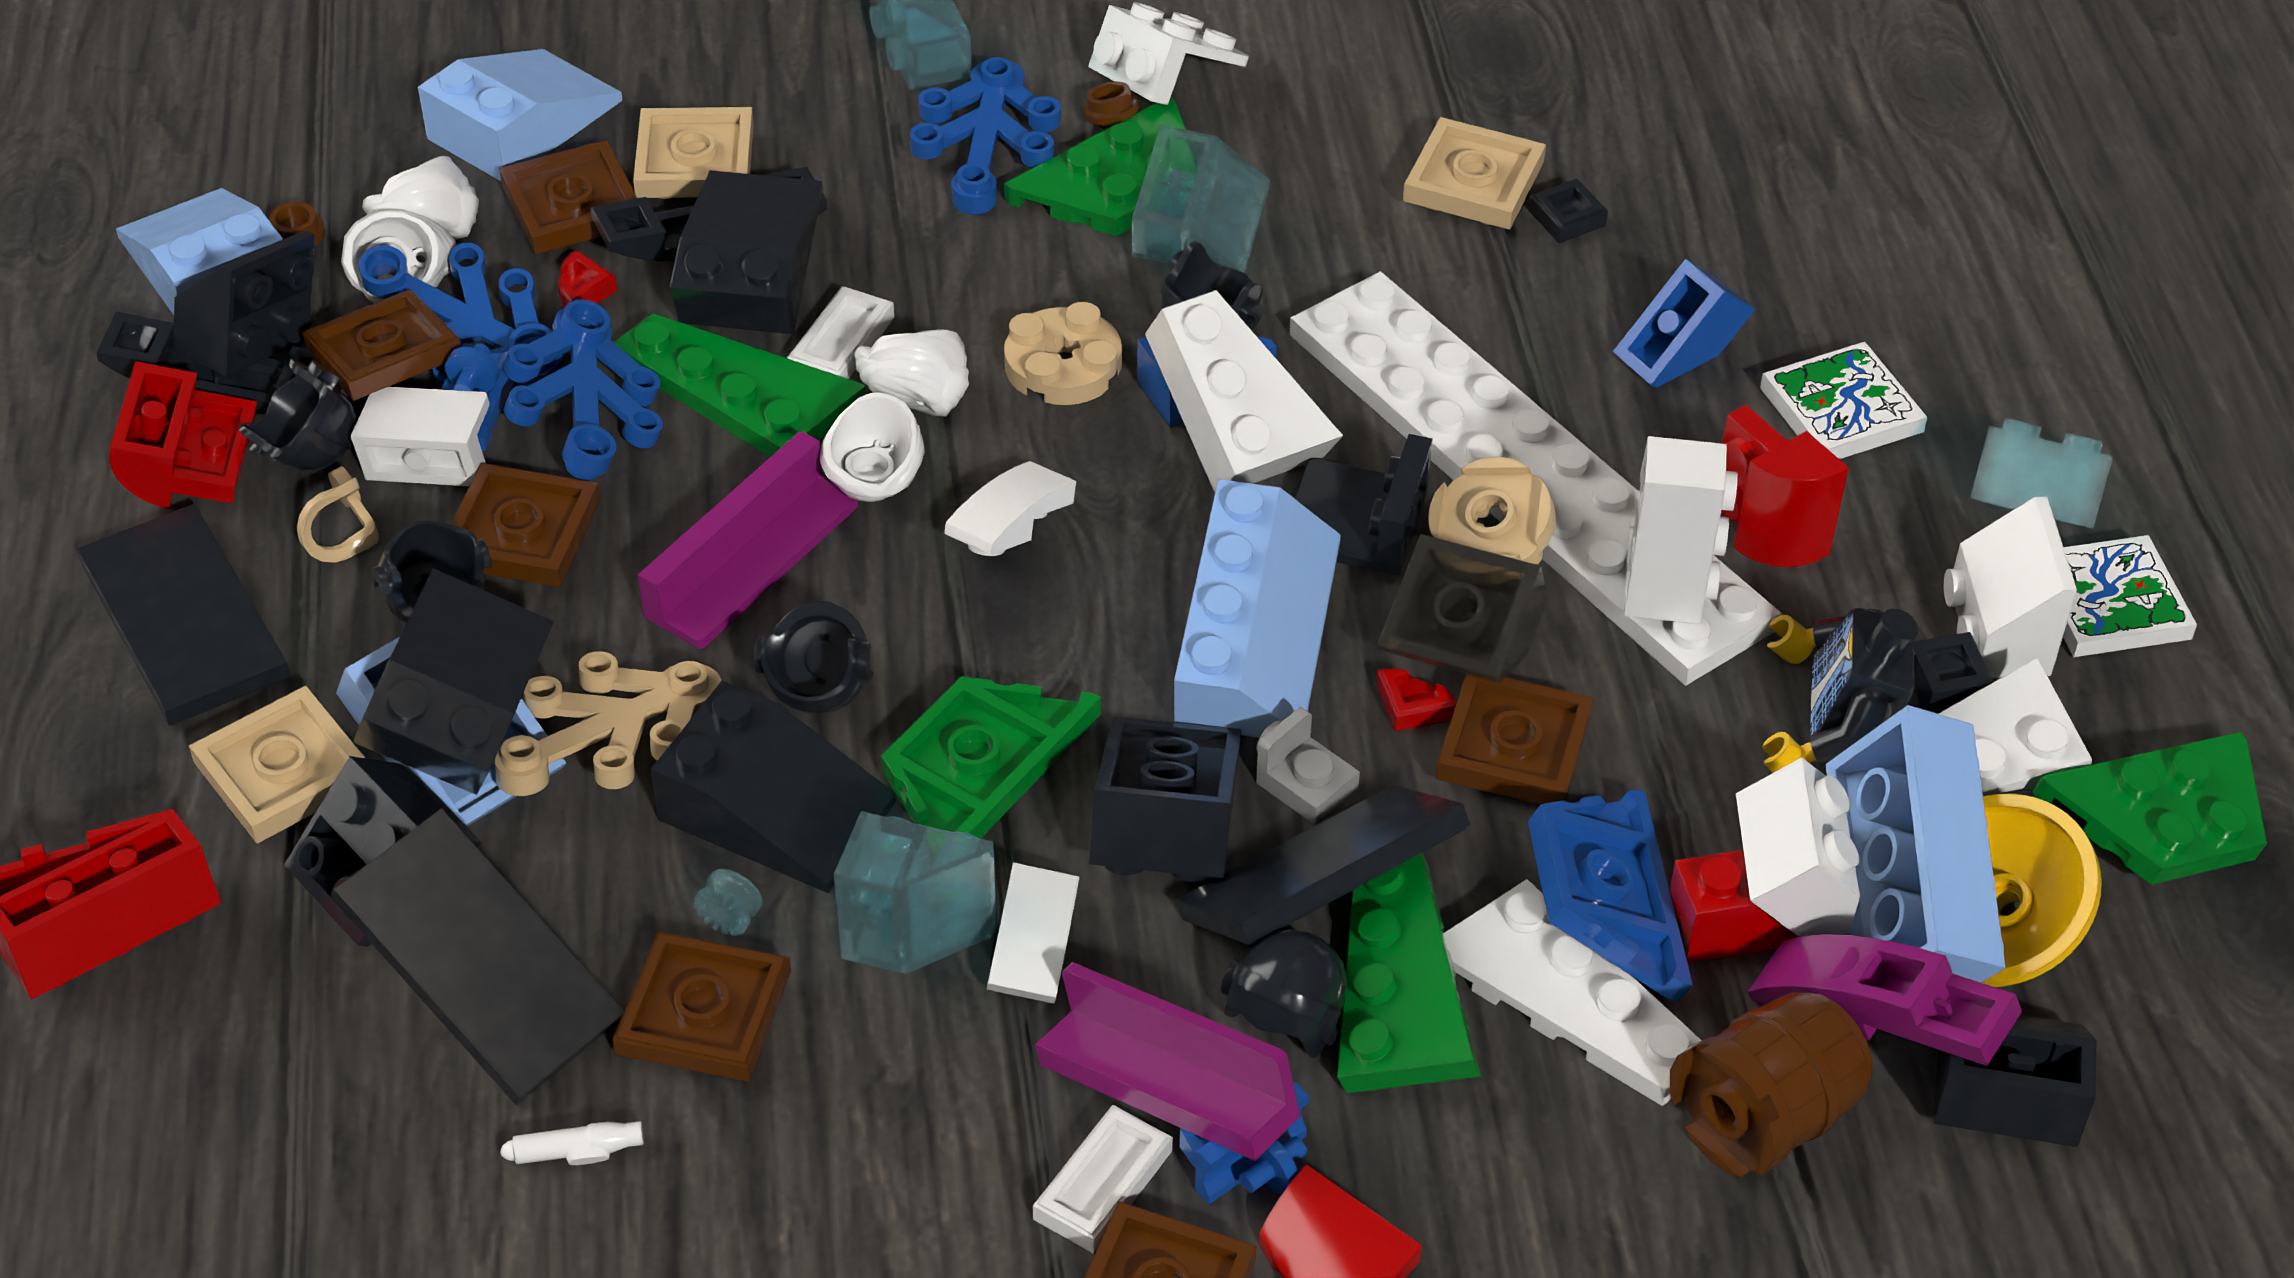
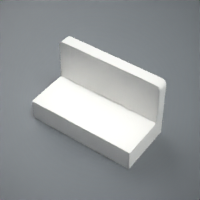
M386 387L370 394L351 434L365 479L470 486L481 463L486 464L477 434L490 405L487 394L475 391Z

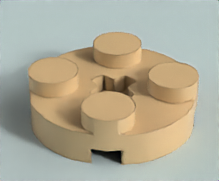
M1076 302L1069 307H1056L1034 313H1021L1012 318L1009 323V335L1004 344L1005 372L1011 384L1018 391L1027 395V388L1034 392L1043 393L1045 403L1054 405L1084 403L1101 396L1109 389V380L1115 374L1119 376L1122 369L1121 339L1114 326L1101 318L1099 308L1092 303ZM1058 353H1071L1072 358L1062 359Z
M1483 458L1472 461L1460 468L1463 475L1454 479L1448 487L1445 481L1432 498L1428 519L1434 541L1452 570L1471 576L1489 578L1508 575L1515 571H1530L1540 563L1543 556L1542 550L1549 543L1554 531L1556 514L1548 488L1543 480L1541 481L1540 478L1531 473L1528 466L1511 458ZM1500 507V511L1505 517L1501 523L1493 527H1485L1484 524L1477 523L1478 518L1487 517L1490 513V508Z

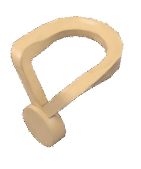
M342 466L328 473L333 488L317 494L308 501L298 519L297 533L299 542L310 556L322 562L336 563L349 559L371 548L379 540V533L375 523L360 502L361 497L358 491L360 487L356 477L352 479L347 470ZM340 499L344 506L347 508L351 507L364 528L339 545L333 547L321 546L312 538L311 527L313 519L325 506Z

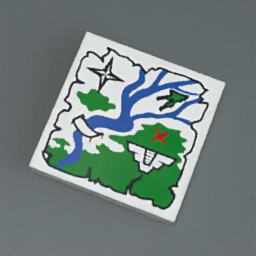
M1866 342L1771 370L1762 375L1760 389L1797 436L1808 431L1839 459L1923 433L1925 430L1927 416Z
M2149 535L2063 547L2077 588L2063 634V638L2073 657L2192 640L2197 624Z

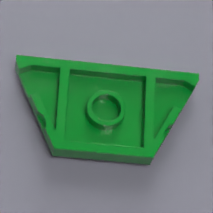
M1170 97L1168 105L1155 103L1136 113L1131 118L1111 126L1004 183V201L1018 208L1025 199L1050 206V217L1069 223H1083L1092 230L1118 236L1202 189V170L1176 102Z
M961 676L881 755L883 775L941 867L950 871L1101 715V697L1091 692L1081 691L1079 702L1042 697V686L1019 683L999 685L992 680Z
M2242 732L2044 775L2032 791L2036 798L2052 803L2055 799L2059 800L2088 823L2083 829L2086 836L2102 849L2109 850L2118 855L2125 866L2151 885L2253 861L2267 845L2248 743Z

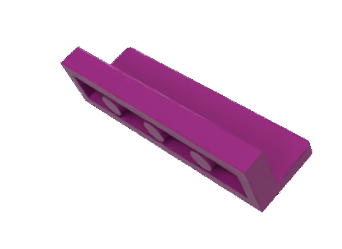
M799 431L638 574L645 619L698 649L705 648L858 507V500L849 498L830 479L822 476L819 440Z
M1071 963L1062 971L1071 1012L1035 1044L1041 1066L1254 1161L1300 1118L1288 1056L1282 1049L1076 963Z

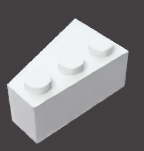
M1217 291L1163 308L1145 333L1214 492H1216L1218 479L1253 484L1308 464L1310 459H1322L1342 438L1341 432Z
M1648 436L1640 472V491H1636L1634 509H1637L1636 516L1631 517L1629 525L1624 616L1700 624L1705 599H1717L1720 562L1712 561L1713 555L1725 556L1729 518L1720 517L1721 510L1733 511L1738 477L1737 472L1726 471L1727 444Z

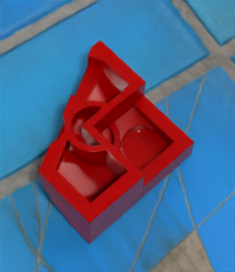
M1307 1164L1283 1192L1259 1233V1245L1271 1268L1278 1271L1283 1278H1406L1421 1261V1244Z

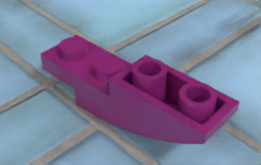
M1821 934L1801 936L1782 941L1748 991L1752 1001L1764 1005L1793 992L1821 994L1839 1004L1854 1019L1868 1041L1875 1031L1880 1029L1985 1066L1989 1064L2022 1013L2016 994L1953 974L1945 955L1901 943L1853 935Z

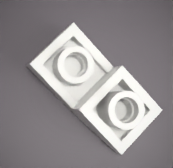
M1031 461L1023 463L999 475L974 493L947 520L944 534L968 544V548L974 553L985 556L1001 555L1006 549L1031 540L1034 519L1043 518L1048 512L1073 504L1076 481Z
M1013 863L987 990L1054 1004L1073 915L1079 876Z

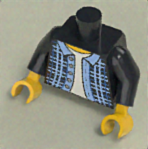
M1854 608L1846 616L1816 621L1814 627L1810 629L1804 628L1789 615H1780L1770 622V629L1782 637V639L1777 642L1768 643L1767 647L1783 660L1791 664H1798L1810 655L1814 647L1818 649L1812 657L1809 742L1800 746L1786 732H1778L1769 737L1763 744V750L1770 756L1764 760V765L1772 773L1800 758H1804L1810 764L1817 760L1819 765H1825L1906 707L1914 689V639L1919 631L1917 622L1907 612L1900 609H1889L1882 612L1876 609Z

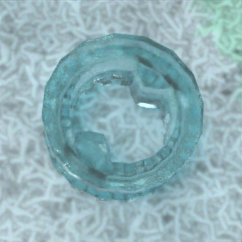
M727 869L712 871L705 882L706 887L700 889L693 899L695 902L693 906L695 909H698L696 913L698 916H705L703 921L706 924L711 921L715 922L712 928L716 931L721 926L723 934L728 935L730 932L732 936L741 935L751 923L750 917L755 916L762 907V896L757 887L741 874Z

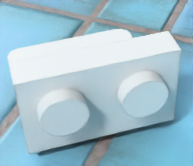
M1133 2L1131 10L1109 5L1088 65L1091 69L1113 81L1127 83L1130 90L1152 102L1168 105L1186 53L1246 67L1249 55L1234 48L1236 42L1234 37L1208 28L1205 29V32L1201 31L1204 22L1194 17L1173 12L1171 19L1163 18L1164 12L1142 3Z

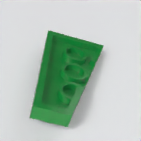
M654 313L614 342L640 366L654 371L659 376L661 381L660 390L769 457L776 453L799 431L820 441L827 435L837 417L855 400L867 394L866 385Z
M1423 853L1353 890L1346 968L1347 987L1345 991L1346 998L1343 1004L1337 1076L1346 1094L1482 1077L1477 1057L1471 1045L1468 1033L1470 1029L1465 1009L1460 1001L1455 981L1456 974L1451 955L1446 946L1442 930L1444 926L1429 867Z

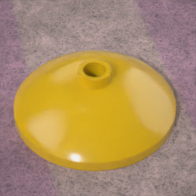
M2019 794L1983 796L2005 960V969L1982 982L1993 987L2009 986L2028 981L2061 963L2075 950L2088 933L2096 916L2101 897L2102 882L2099 861L2092 844L2078 823L2063 810L2047 801ZM2010 902L2020 903L2018 909L2007 916L2000 915L2002 908Z

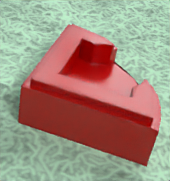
M575 250L562 263V273L558 281V292L563 308L574 300H588L598 304L617 291L615 275L579 251Z
M1404 669L1377 670L1376 686L1394 731L1451 721L1457 702L1444 686L1437 683L1435 687L1420 679L1409 677L1410 671Z

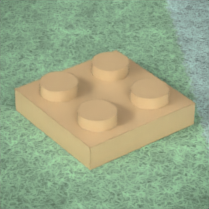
M752 107L641 108L633 179L636 197L661 199L698 197L710 170L750 174L754 126Z
M1440 117L1404 183L1403 201L1510 230L1544 163L1546 144Z
M307 686L189 745L194 764L257 844L316 813L349 756L365 758Z

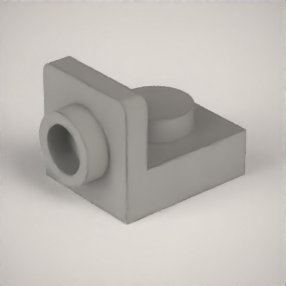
M1299 707L1282 722L1278 720L1271 723L1260 736L1256 747L1258 752L1256 783L1316 825L1359 788L1360 771L1311 738L1312 714Z

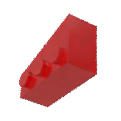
M173 809L87 831V843L46 853L43 844L21 849L23 860L0 866V956L31 1000L52 989L63 986L68 981L117 956L126 954L133 948L180 924L187 923L196 916L221 904L201 844Z

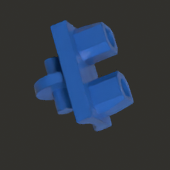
M463 343L462 347L453 350L445 364L447 378L441 390L475 391L487 394L490 405L477 434L482 451H486L492 438L494 425L501 410H504L507 398L514 384V381L509 379L503 370L509 350L503 353H491L490 349L484 344Z
M1296 1082L1293 1084L1300 1118L1256 1161L1180 1128V1148L1190 1163L1196 1168L1195 1191L1208 1205L1239 1183L1250 1193L1266 1184L1275 1193L1282 1195L1288 1185L1298 1175L1295 1162L1308 1153L1302 1141L1307 1136V1128L1302 1117V1108L1309 1104L1310 1095Z

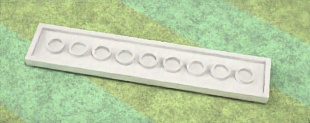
M1381 271L1290 318L1289 335L1406 439L1408 434L1433 438L1431 461L1451 479L1454 480L1463 475L1460 468L1472 461L1483 458H1511L1528 466L1531 473L1545 483L1555 507V527L1549 543L1542 550V559L1685 686L1774 633L1769 627L1770 622L1782 613L1714 555L1712 561L1720 562L1717 599H1705L1700 624L1624 616L1629 525L1631 517L1636 516L1637 509H1634L1636 491L1638 490ZM1500 507L1490 508V513L1500 522L1505 519L1500 511Z

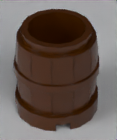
M1793 992L1779 997L1760 1008H1755L1740 1015L1731 1022L1727 1029L1716 1037L1702 1040L1677 1055L1669 1070L1670 1095L1674 1106L1682 1100L1685 1101L1693 1121L1684 1126V1129L1691 1141L1710 1162L1733 1176L1743 1177L1750 1171L1757 1172L1756 1177L1785 1161L1792 1149L1805 1142L1819 1138L1830 1131L1835 1121L1840 1119L1863 1099L1868 1083L1872 1078V1057L1867 1041L1858 1025L1839 1004L1821 994Z

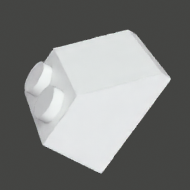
M2045 496L2033 497L1961 542L1954 569H1947L1945 572L1944 596L1946 604L1949 607L1956 608L1958 615L1957 634L1971 632L1991 678H2002L2038 658L2046 675L2051 676L2077 588L2048 498Z
M1800 758L1736 793L1750 901L1799 937L1821 934L1850 935L1860 898L1855 866L1859 864V855L1850 838L1846 814L1850 810V801L1844 787L1835 777L1831 775L1825 776L1804 758Z

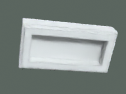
M841 286L787 359L849 379L856 370L854 353L860 346L872 348L894 318V303Z
M1112 1105L1034 1203L1033 1220L1094 1254L1118 1201L1129 1205L1134 1202L1171 1154L1173 1137Z

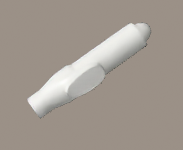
M641 1121L632 1123L599 1122L590 1123L583 1127L513 1136V1140L507 1141L501 1147L500 1153L505 1159L515 1161L516 1165L566 1158L569 1165L591 1164L608 1160L610 1153L626 1147L644 1145L643 1128Z

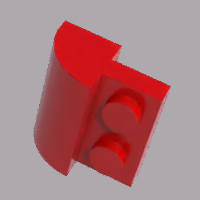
M135 361L110 445V466L117 480L136 497L162 508H170L174 493L233 504L249 439L238 428L242 424H254L257 401L196 390L197 373Z
M1748 405L1727 415L1722 444H1727L1726 471H1733L1738 474L1737 490L1733 511L1721 510V513L1738 525L1733 548L1754 561L1776 567L1804 566L1830 555L1849 467L1808 431L1787 440Z

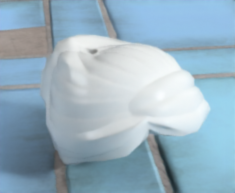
M439 156L418 167L403 171L389 178L384 186L383 193L366 197L363 200L362 207L367 215L384 210H404L423 215L443 226L457 240L467 237L472 225L476 222L479 199L476 196L474 187L469 185L467 177L462 174L451 158Z
M384 210L368 214L353 224L344 236L341 263L350 283L356 289L361 290L368 300L376 303L384 299L378 298L365 290L359 271L360 258L367 250L379 245L397 248L406 258L408 273L436 288L443 277L451 272L449 254L457 244L443 226L423 215L404 210ZM422 255L425 258V262H418L416 256ZM382 275V276L378 277L377 279L384 280V279H389V278H391V277H393V276H392V275Z
M939 329L918 333L886 335L879 338L872 348L860 346L854 353L856 370L860 373V379L862 383L868 385L872 393L880 392L894 395L905 402L909 408L930 416L946 417L950 410L957 406L969 385L965 345L958 334L953 331Z
M880 392L866 394L855 400L845 409L831 426L820 449L821 466L827 478L849 498L875 502L892 497L909 486L921 465L925 449L920 427L907 404L894 395Z

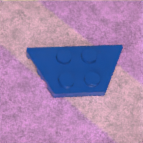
M1629 790L1620 801L1606 803L1601 795L1583 797L1577 803L1558 801L1541 804L1528 820L1549 923L1665 998L1679 1003L1693 984L1645 791Z

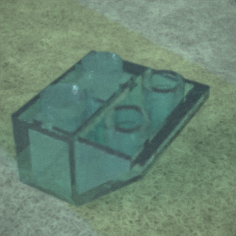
M876 0L877 6L870 7V21L874 35L877 39H885L890 67L893 71L900 70L909 90L971 77L970 32L953 0Z
M1161 124L1132 217V256L1176 265L1170 259L1179 251L1184 250L1189 243L1197 241L1205 247L1212 261L1245 273L1269 191L1270 179L1217 136Z
M2007 418L2004 420L2002 429L1989 426L1970 499L2014 510L2033 497L2047 496L2054 520L2088 529L2094 528L2113 456L2100 453L2103 442L2068 433L2064 436L2063 444L2039 438L2040 426Z
M861 811L834 872L841 959L908 974L993 936L996 929L993 841L980 839L966 832H950L911 823L900 817H884Z

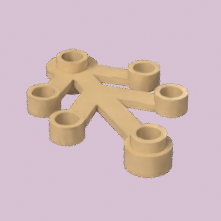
M607 652L588 653L580 659L579 679L581 687L585 691L595 694L619 690L640 693L642 695L633 699L563 692L561 682L554 677L537 676L531 678L524 690L523 700L535 718L565 716L586 720L539 741L524 735L514 736L504 741L494 759L496 783L502 791L510 795L528 796L543 790L549 782L550 763L611 736L609 745L601 748L594 755V778L598 785L607 789L626 787L635 777L634 756L646 720L667 711L666 720L658 722L650 730L651 755L658 760L719 685L721 678L711 667L695 661L677 663L663 672L619 668L617 659Z

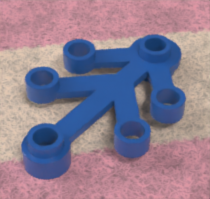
M993 57L979 63L971 71V81L953 90L947 91L943 88L933 87L923 90L918 97L919 115L922 120L928 123L917 124L910 131V147L914 156L921 159L936 158L942 154L945 148L973 135L967 164L961 166L952 179L953 205L956 209L966 214L986 213L997 203V182L995 176L990 172L997 135L1021 155V161L1026 166L1034 168L1054 157V140L1045 132L1054 131L1060 126L1061 104L1053 97H1036L1024 87L1025 73L1023 69L1015 62L1006 58ZM978 100L981 102L979 108L942 126L937 125V123L947 121L952 116V112ZM1011 104L1028 117V124L1035 131L1028 132L1004 112L1003 107Z
M474 243L458 244L449 254L451 273L456 280L461 282L465 303L410 275L404 254L395 247L388 245L375 246L367 250L360 258L359 271L361 281L367 292L378 298L386 299L406 290H412L440 319L446 321L444 323L459 337L461 344L482 340L497 348L490 350L491 353H503L508 351L513 345L529 344L552 332L547 326L538 323L533 303L535 298L534 279L528 271L521 268L505 271L500 276L498 282L500 298L506 306L512 308L516 329L494 319L484 280L486 272L484 252ZM464 259L477 261L469 267L459 265V262ZM382 275H392V276H393V277H391V278H389V279H384V280L377 279L378 277H380V276H382ZM516 284L526 287L525 290L518 293L508 290L509 287ZM564 354L544 362L536 381L558 371L563 363ZM445 364L432 369L434 382L439 390H441L447 378L442 375L445 371Z
M574 300L561 309L555 316L552 332L529 344L513 345L509 349L503 366L504 373L512 381L520 384H531L529 386L519 385L512 388L507 398L504 413L511 422L517 425H535L540 419L544 406L572 392L573 428L567 437L562 457L567 471L572 476L581 480H593L606 473L616 452L617 446L613 436L599 427L598 399L625 422L622 434L626 441L635 447H653L663 428L661 417L654 411L642 407L651 405L654 402L661 385L659 376L654 371L640 366L611 340L613 332L608 312L600 305L588 300ZM570 351L571 364L535 382L539 377L544 362ZM596 357L624 379L621 387L597 367Z

